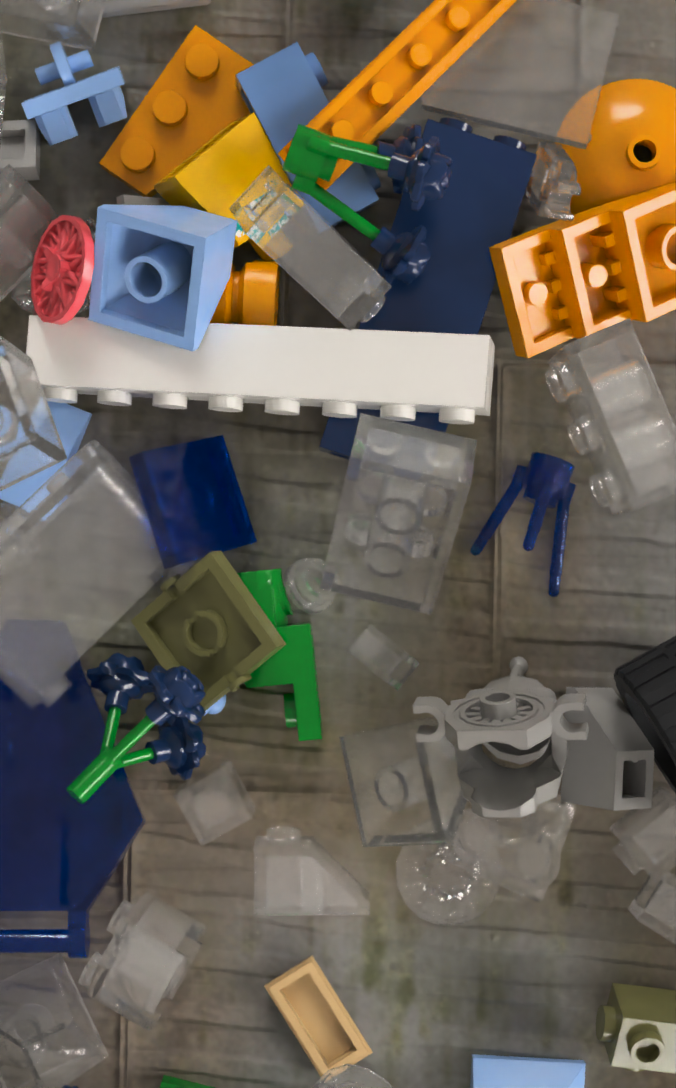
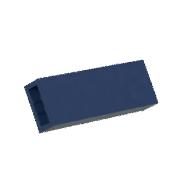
M444 117L440 119V122L427 119L421 138L429 142L432 136L439 137L440 153L450 157L453 161L450 166L452 169V176L449 180L450 185L445 190L446 193L441 200H426L418 212L411 210L412 201L410 194L403 192L391 232L396 236L404 232L411 233L414 228L422 224L427 230L424 242L430 247L432 256L424 272L415 280H412L411 284L394 279L387 287L383 286L380 280L384 270L381 258L358 329L478 335L496 281L489 247L510 239L537 154L526 151L527 146L512 137L496 135L491 140L473 134V128L470 125L457 119ZM357 409V418H328L319 449L322 452L426 486L430 481L449 423L439 422V413L416 412L415 421H391L381 419L380 410Z

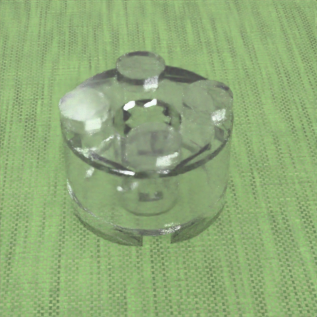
M146 892L142 897L137 894L131 902L124 900L114 913L107 927V931L114 935L103 954L95 952L90 958L78 983L88 989L87 995L143 1029L150 1031L162 1016L161 1013L156 1011L162 998L172 1001L201 948L202 943L197 941V939L207 933L208 926L149 892Z

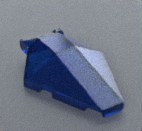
M59 620L8 621V626L0 640V912L68 911V929H0V953H68L69 958L73 959L88 958L90 951L89 911L146 820L124 767L117 769L83 805L76 801L66 790L100 754L106 721L89 679L86 676L68 627L64 621Z

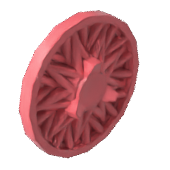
M61 215L53 220L41 236L35 252L31 272V297L35 312L43 322L63 325L72 320L82 307L90 288L94 269V242L89 226L80 217Z

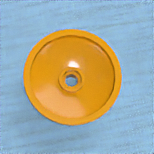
M648 79L619 80L590 92L571 109L559 128L551 157V173L555 192L568 216L676 182V88ZM642 145L649 148L652 153V160L649 162L637 160L633 152L634 147Z

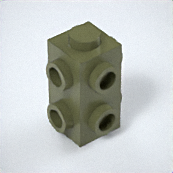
M612 983L607 1005H600L596 1016V1036L599 1041H604L611 1066L621 1067L634 1072L648 1070L676 1074V990Z

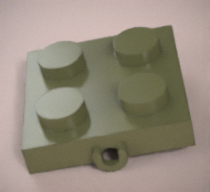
M221 550L209 552L183 576L178 574L166 580L160 586L163 593L131 620L164 669L169 670L173 667L184 666L191 671V674L196 675L204 685L205 697L200 704L204 707L205 711L229 691H237L240 688V684L252 679L250 674L286 645V642Z

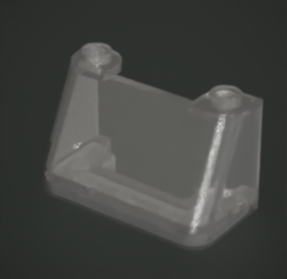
M96 439L87 443L0 525V680L31 709H34L40 702L47 708L51 707L73 685L66 677L73 669L72 666L154 585L157 586L164 579L168 580L178 574L183 576L196 563L190 556L196 549V545L116 458Z

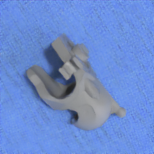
M521 656L514 657L510 661L509 668L511 672L509 676L491 680L483 689L470 690L465 698L450 701L451 705H447L441 698L432 696L417 697L413 704V714L430 713L438 722L434 726L420 725L416 733V742H437L446 734V739L454 746L458 778L463 797L471 802L472 813L483 818L524 817L535 813L538 804L555 798L569 750L568 740H587L589 732L588 722L571 723L563 715L564 712L569 710L584 711L586 693L565 694L556 700L555 693L551 689L546 688L537 679L523 676L528 671V663ZM482 744L497 758L519 765L533 760L536 761L530 766L518 769L502 767L486 756L483 752Z

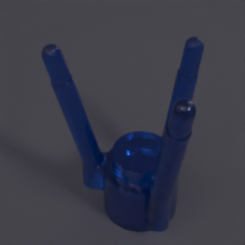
M532 452L527 467L517 465L511 484L481 529L480 534L470 549L471 554L477 556L482 552L522 488L525 489L522 498L535 504L523 542V548L526 551L533 550L547 508L554 509L557 504L548 587L549 596L557 597L563 570L570 502L576 485L570 482L575 466L563 459L548 454Z

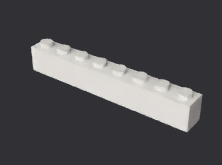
M29 315L23 384L42 391L43 400L50 402L77 403L78 394L98 395L97 403L105 405L132 406V397L153 398L152 406L187 409V400L208 401V409L223 412H242L243 403L265 404L264 412L279 415H299L300 406L322 407L323 416L335 418H357V409L380 410V418L391 421H415L416 412L439 413V422L461 425L474 424L475 415L490 416L495 345L490 335L209 323L199 348L195 351H189L100 324L85 317H74L67 323L58 325L43 322L38 315Z

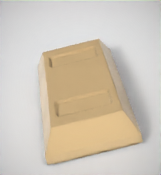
M313 955L264 985L324 1083L373 1053Z

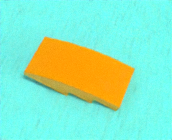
M676 182L588 209L489 247L516 356L531 358L573 338L588 341L629 321L649 322L676 309Z

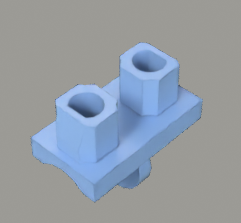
M61 41L49 45L54 62L35 68V73L40 85L61 78L64 86L24 100L21 103L27 120L35 118L38 128L50 146L78 136V131L68 108V105L88 98L99 128L127 118L125 99L120 87L125 84V80L120 67L117 66L76 81L74 73L93 67V61L88 49L67 57Z

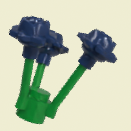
M298 124L282 170L296 175L291 188L312 196L372 240L370 246L383 255L382 268L384 270L380 279L383 286H389L394 279L411 284L412 280H415L424 272L432 256L430 247L424 242L427 234L426 227L421 224L414 228L411 233L404 232L397 236L384 226L378 229L318 185L316 181L318 178L330 181L338 158L388 171V177L392 178L394 193L401 194L406 192L410 194L412 201L411 210L418 212L426 200H441L446 193L445 190L450 185L449 180L452 176L450 166L453 161L450 157L440 153L439 137L432 136L429 142H426L420 138L421 126L413 124L412 127H406L403 135L397 138L393 144L377 141L375 145L334 137Z

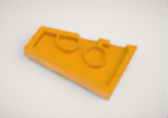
M195 25L99 162L102 169L141 196L153 197L158 193L154 188L155 184L230 123L251 114L235 85L236 74L254 64Z

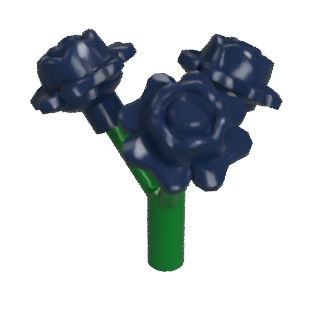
M119 652L112 654L108 659L101 662L99 667L87 670L86 676L91 680V687L106 695L104 709L108 712L100 754L66 788L68 793L83 805L117 769L144 761H149L151 764L165 762L172 775H179L184 781L190 779L193 769L199 767L200 760L206 752V745L203 743L204 733L199 726L195 725L202 720L206 713L204 707L200 704L205 697L204 685L196 675L191 674V671L184 666L166 670L156 665L149 673L145 671L140 659L135 656L126 657ZM154 692L155 700L145 708L147 715L114 747L120 715L127 712L129 700L141 699L144 694ZM155 724L159 725V737L157 740L147 742L145 749L127 753Z

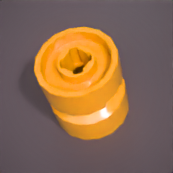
M253 260V262H246L241 271H236V267L232 262L230 279L210 323L277 326L279 262Z

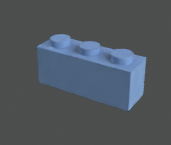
M298 42L236 74L235 85L250 113L254 112L259 119L282 167L284 161L278 153L293 139L298 124L306 126L329 103L321 88L327 85L328 81L320 62L313 52L305 56ZM354 162L326 191L359 214L374 206L379 200L375 190L381 187V182L374 167ZM285 171L292 185L296 175ZM294 189L295 199L315 237L344 222L342 218L312 196Z

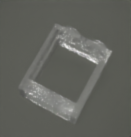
M270 165L229 207L245 234L348 330H351L359 321L364 323L370 320L384 305L386 300L385 294L392 286L345 237L295 189L291 188Z

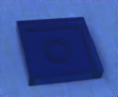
M223 435L142 451L129 457L164 569L202 559L212 551L221 550L223 553L257 542Z

